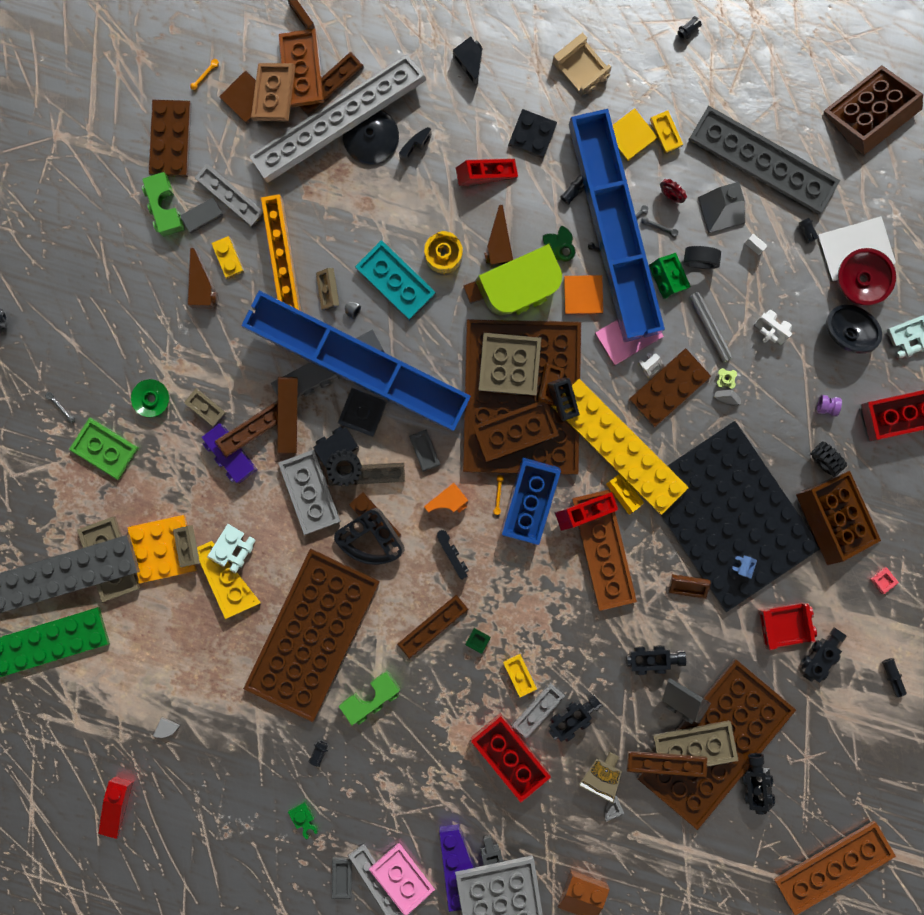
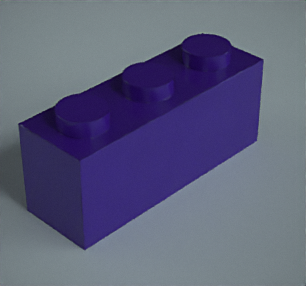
M219 423L202 436V439L205 441L202 444L208 452L212 451L214 453L216 463L220 467L224 466L227 470L225 474L232 483L235 481L240 484L258 469L242 448L227 458L223 456L214 442L229 431L223 424Z

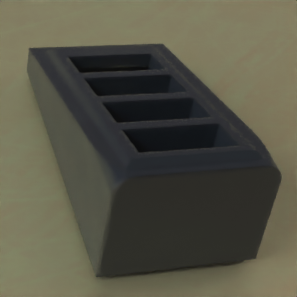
M561 378L547 383L561 421L580 415L570 378ZM563 393L566 394V396H564V397H561V396H560V394H563ZM568 400L569 403L563 405L562 402H565V401ZM565 409H572V411L565 413Z

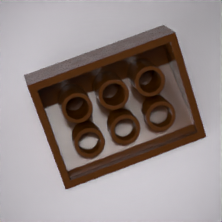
M881 65L826 108L824 114L849 144L865 155L923 109V94Z
M850 471L796 494L827 565L844 562L881 541Z

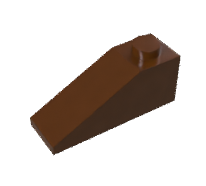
M503 205L498 207L487 245V252H484L486 264L490 263V268L499 267L513 260Z
M190 248L188 305L191 308L215 309V304L218 302V293L215 292V288L199 253L194 248Z

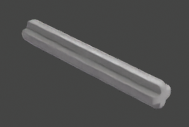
M699 292L692 294L690 300L722 362L730 360L732 355Z

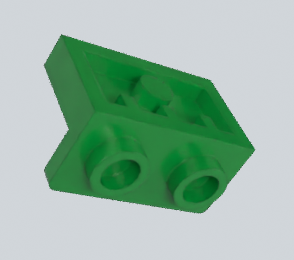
M676 253L658 258L649 264L663 299L691 287Z

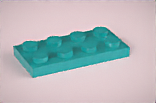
M382 240L355 266L409 321L436 294Z

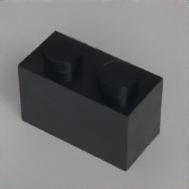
M339 427L332 431L333 435L329 438L322 437L315 442L317 445L313 448L325 467L328 458L331 457L330 455L332 453L335 454L337 450L342 451V449H346V451L350 450L353 452L359 448L347 427Z

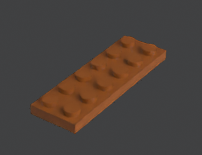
M610 489L572 498L573 506L610 493ZM612 512L579 525L598 610L602 611L636 603L637 600L616 513Z
M872 821L776 877L774 881L793 914L798 915L892 860L896 855L877 823Z

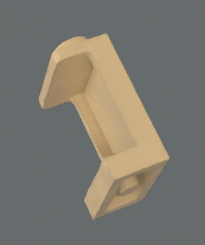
M583 32L553 56L552 62L580 96H583L585 93L587 95L596 88L595 85L601 81L603 83L610 77L612 68L610 64L606 66L588 45L587 37Z

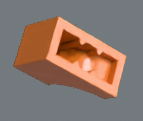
M453 483L424 507L429 513L438 508H448L453 513L457 510L460 513L467 507L466 502H468V499L457 485Z

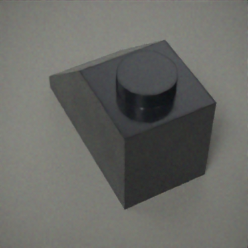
M469 37L453 49V58L476 86L479 82L483 48L477 40L474 41L472 37Z

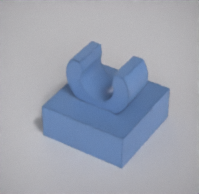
M745 555L743 558L737 556L735 559L741 561V566L738 568L733 566L732 569L744 577L752 578L757 560Z

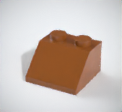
M570 870L557 907L576 915H599L605 905L610 889L606 882Z

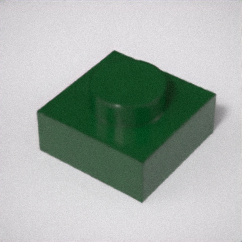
M474 627L465 645L482 654L491 636Z

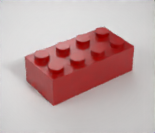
M924 390L861 404L869 442L924 430Z
M501 713L471 737L473 745L520 802L524 801L551 778L549 771Z

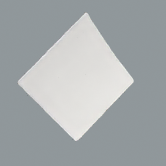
M881 216L818 235L832 281L838 280V270L844 258L851 252L861 248L879 250L887 255L893 264L896 263Z

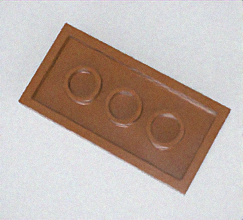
M316 29L279 34L281 63H293L296 66L290 108L324 103Z

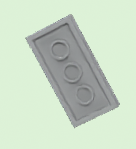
M315 450L278 463L304 535L341 522Z

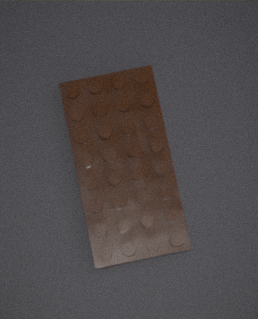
M310 548L243 689L314 722L380 581Z
M736 659L733 660L704 695L703 698L710 702L711 705L701 722L697 723L694 721L691 724L684 720L676 730L731 721L738 761L707 766L706 778L640 773L637 777V780L696 830L702 826L751 766L748 762V755L762 753L796 711L794 707Z

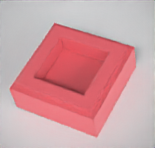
M884 567L870 578L881 594L887 593L899 583L887 567Z

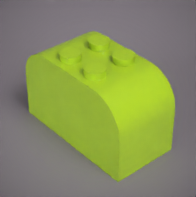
M547 244L479 275L475 281L486 306L492 313L499 316H507L516 312L519 315L528 311L530 305H533L535 308L548 301L547 298L557 291L561 285L562 272L550 245Z

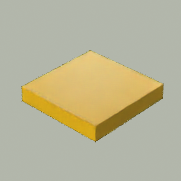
M635 108L613 124L619 152L627 162L658 138Z

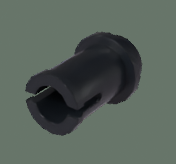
M692 17L684 26L679 27L677 34L682 40L689 39L691 34L702 26L701 21L694 25L699 19L698 17Z
M810 218L799 222V229H802L808 243L819 238L812 224L813 220H810Z
M318 740L314 744L315 749L308 761L316 767H320L325 752L329 750V744L322 740Z

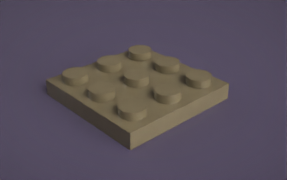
M484 333L479 391L536 396L541 338Z

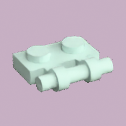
M924 315L887 329L893 347L902 346V350L896 352L898 359L912 357L914 353L920 351L924 352ZM917 338L918 344L910 346L909 341Z
M227 524L207 558L222 567L225 566L227 561L231 562L232 566L229 570L236 573L239 567L242 568L244 565V559L253 550V544L256 540L249 537L246 542H243L241 538L244 533ZM236 546L241 548L237 557L232 555Z

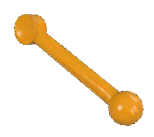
M213 59L211 65L197 81L191 83L190 88L192 90H196L197 85L214 67L219 66L217 59Z
M499 475L496 478V480L498 481L496 508H494L493 510L495 515H499L501 513V509L499 507L501 485L504 481V477L502 475Z

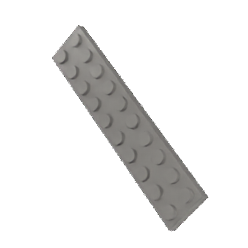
M405 55L249 157L266 183H268L425 82L426 77L411 58Z

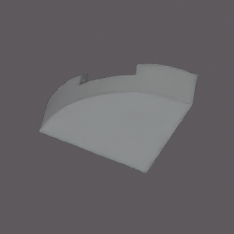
M733 390L715 392L714 397L723 403L730 405H740L741 398Z
M162 717L153 736L157 738L168 737L180 725Z
M617 795L613 803L608 801L605 805L604 816L606 821L624 814Z

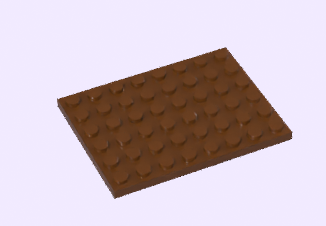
M467 319L465 393L471 397L465 408L463 472L518 473L523 457L559 467L561 470L560 474L578 475L579 433L566 420L561 421L559 413L550 404L547 405L559 436L489 462L485 461L473 426L539 402L538 398L544 366L547 363L564 368L563 378H570L572 385L580 379L581 322ZM484 333L541 338L536 396L479 391Z

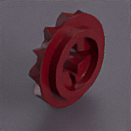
M664 179L660 183L662 193L669 200L675 203H684L687 198L686 191L677 182H673L671 179Z

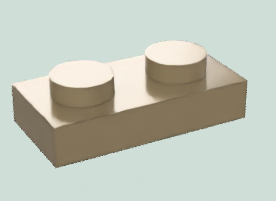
M326 268L316 272L321 310H329L339 306L334 268Z
M197 388L184 402L213 427L227 413Z
M193 525L173 529L180 567L200 564Z

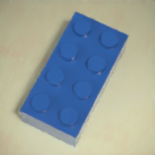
M522 457L501 529L502 535L537 545L540 544L561 473L559 467Z

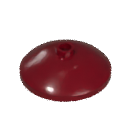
M861 248L851 252L841 262L838 270V284L842 293L850 301L859 305L869 306L880 303L891 294L896 283V271L892 261L883 252L873 248ZM861 276L865 278V282H861Z

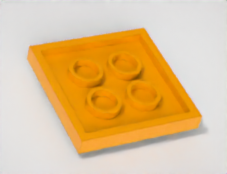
M185 515L127 527L140 570L137 573L139 583L197 571L196 564L180 567L173 529L188 526Z

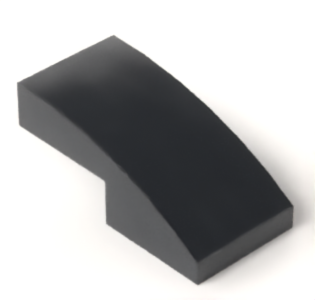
M427 127L415 134L399 152V158L407 162L415 147L423 150L432 135L431 128Z

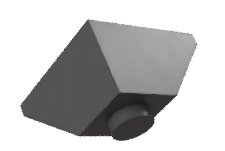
M739 182L721 186L698 197L708 233L746 223L745 201Z

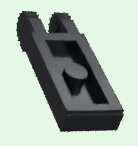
M439 530L437 533L438 541L459 578L463 580L468 577L466 573L469 570L464 561L460 563L458 560L459 552L455 545L450 546L449 534L444 530Z

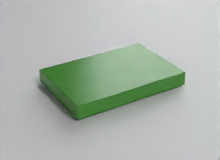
M89 417L69 450L119 480L139 447Z

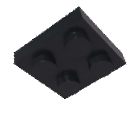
M522 109L508 146L544 159L557 122Z
M351 388L338 424L374 437L387 401Z

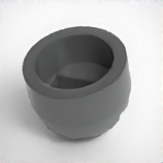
M355 302L347 303L345 305V313L353 319L356 318L361 310V306Z

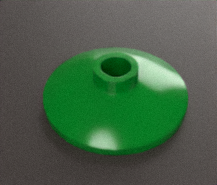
M143 380L134 387L131 393V404L134 410L144 417L159 416L168 407L169 392L165 385L157 380ZM150 396L155 397L154 402L149 401Z

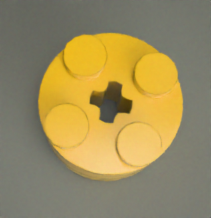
M440 231L434 234L425 243L424 254L426 263L433 271L440 274L454 272L460 266L463 258L461 242L451 232ZM443 250H446V251H447V254H445L444 256H441V253H440V252H443Z

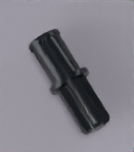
M581 174L574 182H570L568 189L560 196L561 200L568 205L578 193L583 191L584 184Z
M895 659L883 660L882 664L888 676L887 681H890L895 696H905L907 692L901 679L902 674H899L894 661Z

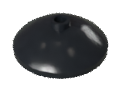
M380 110L343 134L345 149L359 163L366 165L380 164L388 160L397 149L399 143L398 127L389 114ZM372 130L373 134L368 135L367 131Z
M837 306L827 317L826 327L829 335L837 345L847 351L859 354L869 353L875 350L881 343L882 329L878 321L868 311L858 306Z

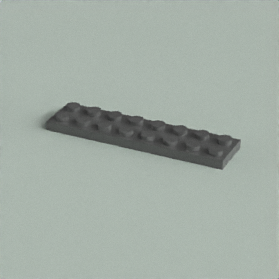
M709 105L689 138L691 142L818 214L823 212L840 182L834 176Z
M130 535L1 572L0 613L140 572Z

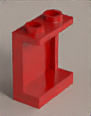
M808 603L759 610L766 649L772 650L781 646L816 642L817 630L812 623L814 613Z

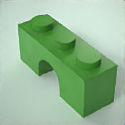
M165 172L143 178L144 185L142 190L145 197L148 196L150 202L147 206L150 214H153L155 221H153L155 231L159 232L163 237L184 231L185 228L180 212L176 208L169 210L162 208L163 200L168 196L174 195L169 177Z
M388 670L370 683L375 690L374 699L364 701L357 693H354L340 703L339 708L351 725L355 723L361 724L367 719L366 715L371 711L375 714L383 708L382 704L385 701L389 700L391 702L399 696L398 692L401 688Z

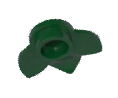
M560 226L558 234L550 233L543 235L544 245H550L557 261H570L574 258L576 249L572 244L573 235L568 228ZM565 248L570 250L569 255H564L563 250Z

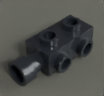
M835 627L829 633L830 637L827 640L823 638L820 641L816 640L811 647L813 651L810 656L806 655L800 662L802 666L800 670L804 672L802 676L810 682H813V680L819 683L822 680L824 681L830 673L829 669L831 666L835 665L841 658L840 654L842 651L837 646L840 642L843 643L847 636ZM828 650H830L831 653H830L829 656L827 657V656H826V652H827ZM819 666V670L815 673V668Z
M664 645L653 646V649L637 646L634 647V650H629V655H626V665L630 667L632 672L635 671V675H646L647 671L655 670V674H665L666 670H671V665L686 666L685 650L670 653V650L665 648ZM657 655H660L662 658L660 662L655 661ZM638 656L642 657L641 663L636 662Z
M594 694L587 698L588 701L583 705L580 701L571 702L565 707V712L561 715L557 713L550 719L549 727L551 729L549 733L554 740L559 738L561 742L564 740L568 742L575 737V731L579 728L584 730L591 724L590 720L592 717L590 714L603 707ZM580 711L581 715L574 717V712ZM560 723H565L564 729L558 727Z
M752 753L748 755V762L751 767L743 776V783L748 788V792L745 794V803L749 804L750 810H755L756 814L764 815L775 805V795L772 794L774 781L773 776L770 775V768H763L765 763L764 755Z

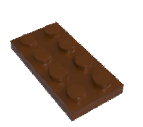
M152 99L150 176L165 172L167 176L188 177L192 105L190 101Z
M685 348L628 400L653 427H656L706 382L711 375Z
M541 401L473 426L486 462L559 436L547 403Z

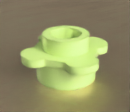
M722 368L718 371L717 385L719 387H729L732 389L736 386L735 377L737 372L735 370L726 371Z

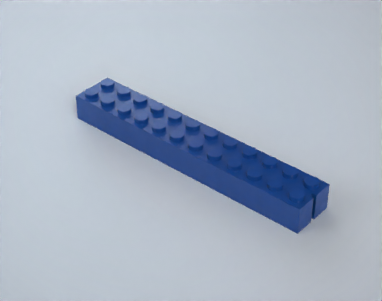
M603 109L572 116L568 125L623 342L637 340L642 336L645 338L661 334L665 328L609 110Z
M260 290L258 291L251 305L255 313L251 310L248 311L241 325L242 328L450 431L455 430L468 404L470 395Z

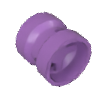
M820 395L817 403V413H829L831 416L837 417L841 411L842 399Z

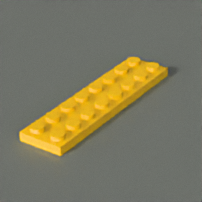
M578 379L572 385L580 415L566 421L662 515L689 487ZM567 400V401L562 402V403H563V405H565V404H568L569 402H568V400ZM571 408L565 409V413L572 411Z

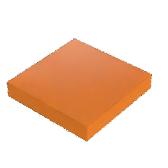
M602 275L564 276L565 315L603 314Z

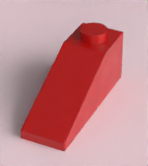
M515 159L465 160L456 167L459 186H475L518 177Z
M610 492L555 512V516L560 530L563 531L618 510L613 493Z
M116 776L109 780L103 799L98 834L115 839L118 838L134 781Z

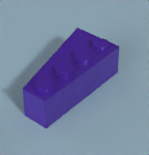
M459 824L440 826L439 834L449 912L459 911L461 906L455 872L475 868Z

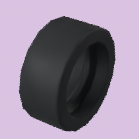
M689 246L685 248V265L700 269L720 267L721 251L719 249L707 246Z

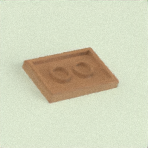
M258 63L251 119L254 121H289L296 67L293 63Z

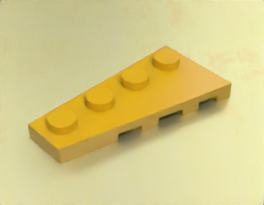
M213 541L197 547L198 556L224 618L227 619L260 604L261 602L239 574L229 570L232 565L228 561L222 567L207 558L215 545Z

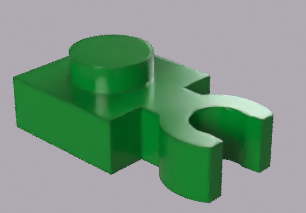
M306 801L288 811L296 829L303 828V836L306 840L310 837L307 833L308 829H312L315 835L318 833L317 826L311 823L315 817Z

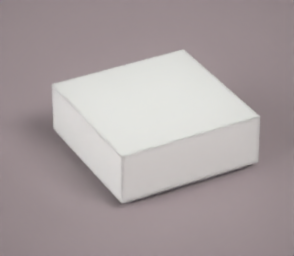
M752 234L745 242L758 255L767 247L755 234Z

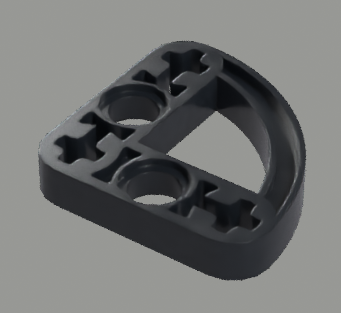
M372 508L337 530L334 535L336 544L344 553L366 564H386L401 557L405 551L400 538L383 512L378 508ZM372 514L378 516L376 520H371ZM356 522H360L363 525L362 532L355 530L354 525ZM381 522L383 523V525H381L380 527H378V528L375 527V526H377L378 524H380ZM381 529L388 530L389 537L387 539L381 537ZM371 530L386 554L373 555L362 552L355 548L351 542ZM348 531L352 533L343 540L340 538L342 534H345ZM393 538L394 541L387 545L386 542ZM393 547H394V548H395V547H398V548H399V550L397 551V553H396V552L393 553V552L391 551V550L393 549Z

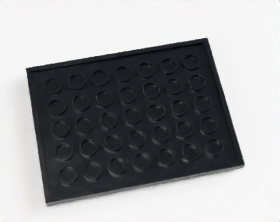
M736 421L731 422L667 465L689 488L660 516L702 579L711 581L710 590L725 612H728L820 550L815 537ZM745 555L757 560L752 578L744 577L732 569L733 566L737 568L741 566V561L735 559L737 556L743 558Z

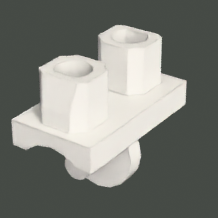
M769 310L754 325L760 329L759 332L765 335L762 339L763 342L766 343L770 339L774 343L778 342L782 345L792 335L790 332L792 325L787 321L779 324L775 321L777 314Z

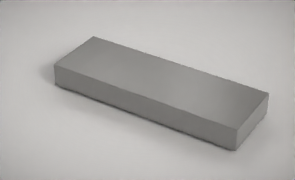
M549 683L511 726L527 739L565 696L553 684Z

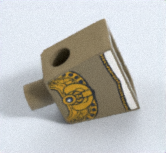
M609 752L605 761L597 758L579 786L613 803L622 775V770L616 768L620 756Z

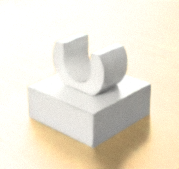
M647 353L648 360L643 362L640 359L639 363L645 375L652 379L664 368V365L656 353L653 356Z

